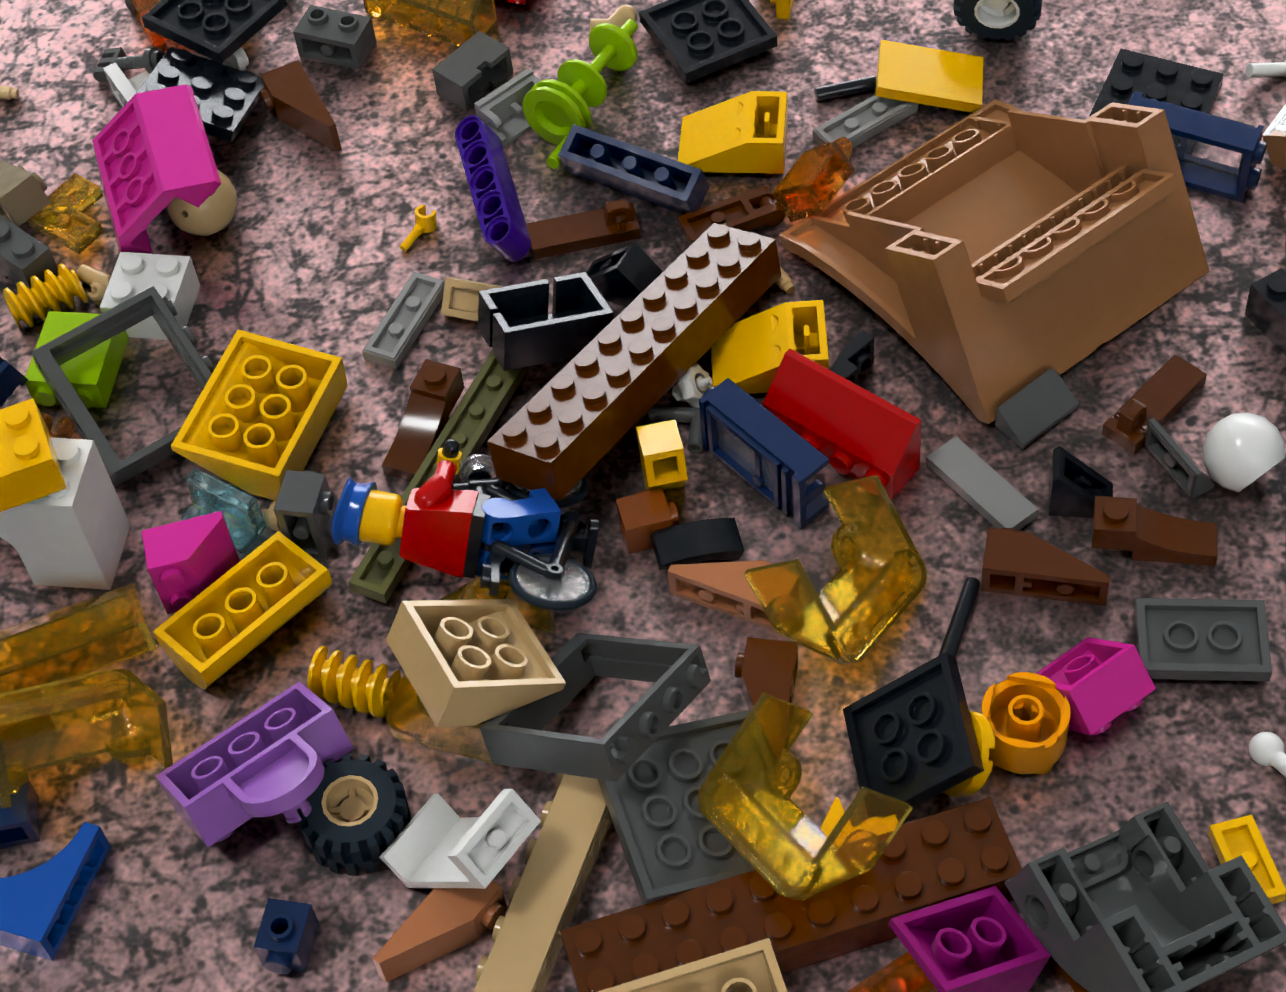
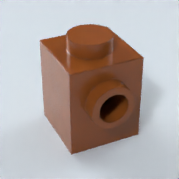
M663 488L651 491L644 490L631 496L616 499L619 525L629 554L653 548L650 538L652 532L680 524L674 501L667 503Z

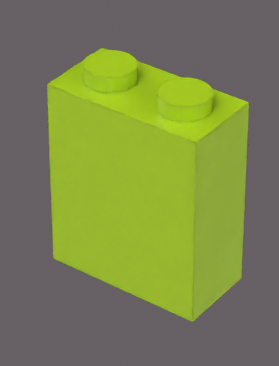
M49 311L35 349L100 314ZM126 330L60 365V368L86 408L107 407L129 341ZM32 356L25 375L28 379L25 384L31 397L34 398L36 404L44 406L61 405L37 369Z

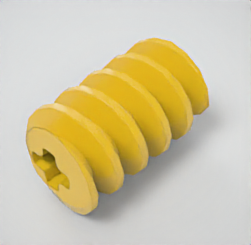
M63 263L57 265L58 276L54 275L49 269L45 270L44 283L35 275L31 276L30 289L20 281L17 283V295L8 287L3 289L4 300L20 332L21 320L31 328L34 326L33 315L37 314L45 322L47 309L50 308L53 311L61 312L62 302L70 309H74L75 296H78L84 303L88 302L86 293L73 268L70 271Z
M324 645L318 647L308 670V689L320 699L325 698L327 702L332 704L340 702L341 706L345 708L355 707L356 711L364 714L370 712L372 716L382 718L390 712L396 703L400 690V670H396L388 678L389 669L386 664H380L373 673L374 664L372 660H364L358 669V656L351 654L344 662L342 651L335 650L329 658L328 647Z

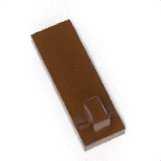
M626 198L606 202L605 208L527 223L534 260L641 238L633 202L628 203Z
M1174 355L1103 424L1102 435L1130 453L1135 454L1145 444L1149 420L1155 418L1163 426L1205 384L1207 374Z

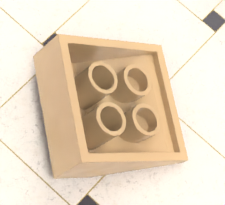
M512 599L402 601L386 639L436 727L475 726L559 692L566 685L565 680Z

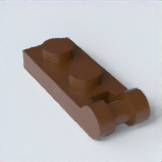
M762 186L678 216L677 222L678 228L690 246L713 223L749 231L766 224L772 227L777 226L783 222L786 214L781 205L774 202L775 196L768 186Z

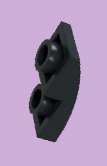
M864 330L859 332L839 354L831 371L858 385V374L866 373L874 362V337Z
M715 518L687 522L654 531L650 536L659 570H668L671 565L697 564L701 563L702 560H739L744 552L735 518Z

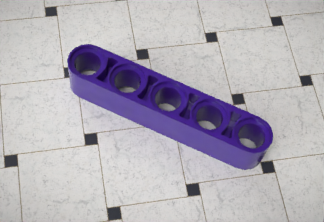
M468 116L456 127L455 139L485 241L509 262H516L528 253L531 239L501 139L478 116Z

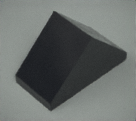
M1061 446L1053 449L1048 516L1092 518L1095 496L1113 497V483Z

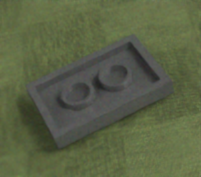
M1136 598L1134 612L1137 651L1151 679L1270 681L1272 666L1265 600Z

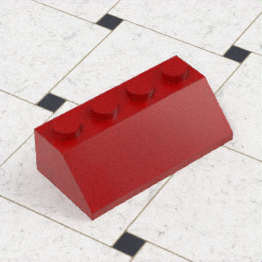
M790 348L788 349L763 401V406L829 459V464L837 472L844 475L848 474L862 482L870 491L881 493L893 500L920 468L921 419Z

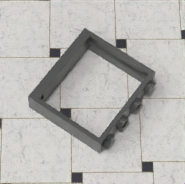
M154 286L31 351L37 369L82 439L94 440L114 488L176 454V452L172 451L171 444L181 427L120 461L60 368V365L153 316L200 389L203 390L215 367L206 354L203 356L199 355L194 347L197 345L193 333L186 324L182 327L179 325L174 317L177 315V311L173 303L166 296L161 298Z
M577 633L551 658L566 682L564 689L487 720L480 727V731L493 764L617 782L711 682L700 645ZM595 676L655 683L602 738L542 730ZM613 743L614 747L610 750L609 746Z

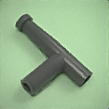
M653 406L649 410V421H655L656 419L669 421L675 419L676 422L691 423L687 449L693 453H699L703 450L699 408H656V406Z

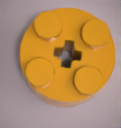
M1017 672L1007 675L1006 680L997 685L994 683L987 689L982 701L981 714L990 722L995 737V749L989 748L988 760L993 761L994 766L1018 774H1045L1052 769L1053 765L1062 756L1068 735L1071 713L1070 704L1066 696L1065 698L1056 689L1057 685L1049 678L1036 673Z

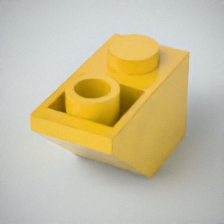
M676 420L636 427L645 490L651 491L658 488L668 490L685 486L688 481L684 448Z

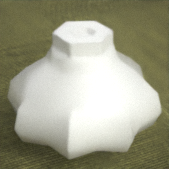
M695 363L678 380V383L673 386L672 394L677 401H685L691 407L699 408V399L709 388L713 387L712 378L709 377L708 372L701 368L699 363Z

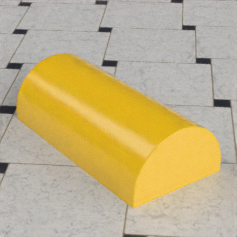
M277 531L152 632L160 646L178 669L199 688L206 689L331 587L332 578L326 567L281 532Z

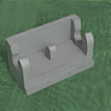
M529 68L474 103L476 116L499 136L503 147L532 129L524 116L522 102L527 92L532 89L534 84L541 80Z

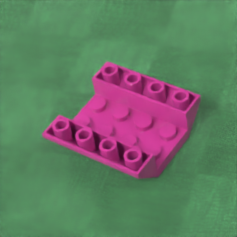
M187 84L136 93L92 140L98 173L119 253L153 254L146 230L149 223L163 209L167 208L175 197L199 208L221 185L193 89Z

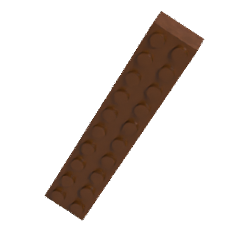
M713 223L487 441L496 477L529 490L545 488L552 498L561 500L690 367L781 277L776 239Z
M988 797L688 890L646 905L643 904L560 930L577 992H598L768 938L770 939L781 974L897 938V935L888 924L891 918L993 886H997L1008 902L1014 901L1004 882L1014 877L1022 867L991 798Z

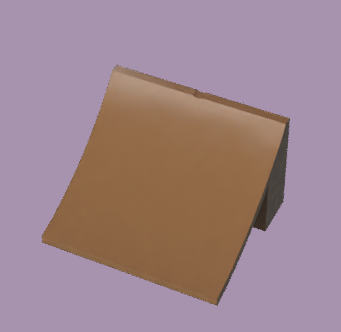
M994 99L779 234L783 248L821 269L885 320L946 381L975 417L987 424L996 420V410L1000 405L1047 370L1053 368L1061 375L1094 352L1098 346L1110 341L1210 272L1165 110L1120 103H1110L1087 119L1081 120L1027 112Z

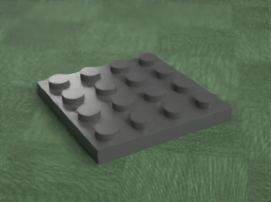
M751 709L668 726L617 782L597 779L640 899L644 905L810 853ZM613 743L609 746L610 750L614 747Z

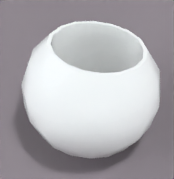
M1249 412L1234 413L1218 421L1207 433L1202 447L1203 463L1210 477L1222 488L1238 493L1285 458L1284 440L1277 427L1265 417Z

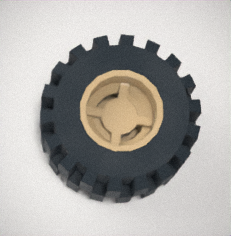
M351 754L341 755L342 761L334 763L332 758L324 762V777L317 789L306 799L310 803L312 810L305 817L300 808L297 809L302 819L298 823L310 854H314L316 861L320 865L324 866L328 863L330 871L338 874L341 868L345 867L348 875H358V868L365 867L368 874L376 871L374 863L381 861L386 866L380 856L411 821V813L403 784L399 781L398 774L393 768L387 769L386 762L377 759L374 763H371L370 756L360 754L358 760H353Z

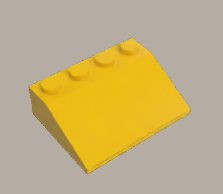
M237 329L171 444L172 451L250 494L276 501L286 470L300 472L304 470L348 387L342 357Z

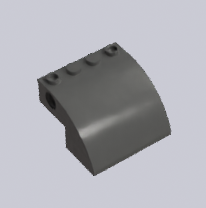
M1168 802L1134 816L1118 831L1069 853L1063 847L1029 862L1014 877L1004 882L1038 940L1058 965L1074 981L1089 992H1188L1286 943V926L1242 855L1210 870Z

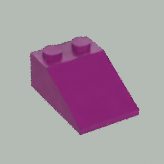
M997 886L891 918L888 924L938 992H1027L1031 989L1051 956Z

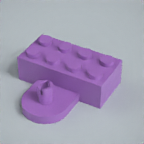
M299 681L155 777L180 818L207 847H210L214 843L221 842L230 837L236 828L253 817H268L283 813L286 822L297 823L302 820L297 812L299 808L303 815L307 817L312 807L306 799L317 789L324 777V762L331 758L334 763L340 762L342 760L341 755H346L354 747L334 710Z

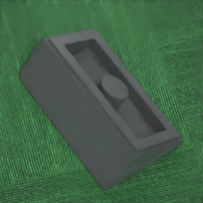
M1050 368L997 408L995 427L1024 449L1077 409L1079 402L1060 375L1053 368Z
M1155 418L1150 419L1145 446L1189 498L1194 499L1212 490L1215 487L1213 481L1165 427Z

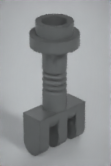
M154 46L146 48L143 55L127 56L122 47L105 49L97 65L98 68L93 73V77L99 82H107L108 80L103 68L115 62L121 71L145 68L151 74L165 55V51Z

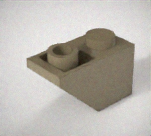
M3 160L0 163V216L20 227L50 204L51 201L44 192L47 190V186L37 173H29L21 165L15 166Z

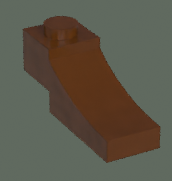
M425 359L410 386L411 393L403 419L391 448L382 463L385 475L411 482L449 421V415L465 388L461 368Z
M1095 496L1092 513L1091 548L1132 551V560L1216 566L1218 557L1217 523L1183 519L1159 513L1137 504V498Z

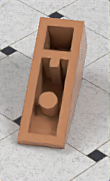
M764 560L671 565L667 571L670 594L781 635L802 597L800 573L795 572L786 565H775Z
M492 880L486 889L434 888L372 958L379 977L385 982L391 981L479 940L487 929L494 928L498 917L505 914L507 904L502 886Z

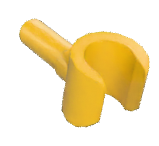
M425 205L416 207L415 226L399 246L403 252H407L422 233H431L436 230V210L426 216Z

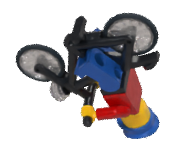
M448 439L445 441L443 448L438 449L434 475L420 488L411 490L406 506H403V500L400 495L377 490L376 482L356 483L352 477H349L345 483L331 525L332 540L336 545L347 542L354 546H359L364 541L390 546L398 537L401 538L399 555L405 560L459 578L468 577L475 579L477 575L480 577V588L489 589L490 596H498L500 581L509 580L510 587L519 598L533 606L547 610L566 611L577 609L590 602L596 594L597 583L589 569L592 568L599 530V519L590 518L588 531L585 534L586 525L579 520L580 515L573 511L561 514L560 509L575 505L585 497L588 491L585 477L561 500L552 498L545 488L529 490L498 479L492 458L488 455L474 454L467 457L461 464L462 452L459 451V443L455 439ZM460 471V479L463 483H454L455 475ZM572 551L584 552L582 564L570 558Z

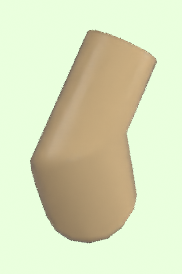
M626 4L620 6L608 19L591 18L590 32L599 23H610L621 28L628 19L636 22L637 11L631 5Z
M82 264L78 267L76 275L80 282L91 286V292L87 291L88 298L95 304L101 305L111 276L87 264Z

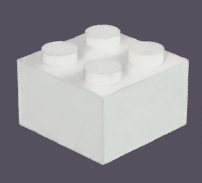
M120 252L100 305L101 312L104 313L154 286L161 298L166 296L173 303L177 311V315L174 317L181 327L185 324L187 325L200 288L191 256ZM153 316L126 329L128 337L168 340Z

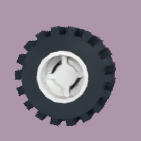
M954 0L953 10L954 15L957 16V22L960 26H965V31L969 34L976 33L977 38L982 40L991 38V41H999V39L1010 41L1014 40L1016 35L1019 37L1026 35L1027 29L1032 30L1036 26V21L1041 16L1042 0Z

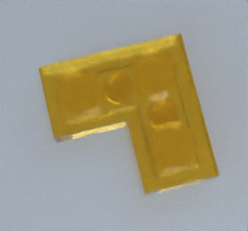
M76 173L72 174L48 196L51 203L27 220L28 225L75 253L81 254L104 233L100 222L84 214L103 197L100 186Z

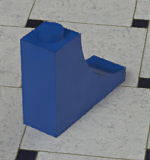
M84 822L68 845L53 858L27 872L0 878L1 946L51 961L54 960L111 847L100 826Z

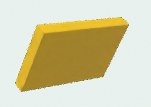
M881 40L878 48L875 96L974 113L982 107L984 57Z

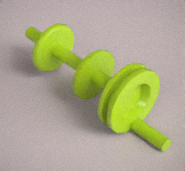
M628 19L621 28L610 23H599L593 27L588 36L589 47L595 56L593 61L589 64L579 59H569L560 65L557 72L558 81L542 79L534 84L532 89L525 95L522 105L528 124L543 139L558 145L546 159V163L550 168L557 169L561 165L562 161L558 154L573 124L589 129L592 120L588 107H597L604 102L607 96V85L600 74L602 70L607 67L615 71H626L635 65L638 59V51L631 36L638 29V25L634 20Z

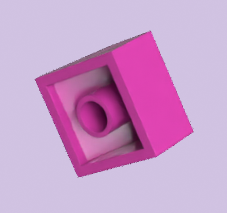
M222 511L141 531L147 570L167 614L179 611L240 562Z
M1091 637L1085 638L1036 673L1053 681L1057 685L1056 689L1064 698L1066 696L1071 712L1068 730L1087 735H1097L1106 731L1111 726L1113 719L1123 712L1139 707L1144 701L1143 698L1156 689L1135 645Z

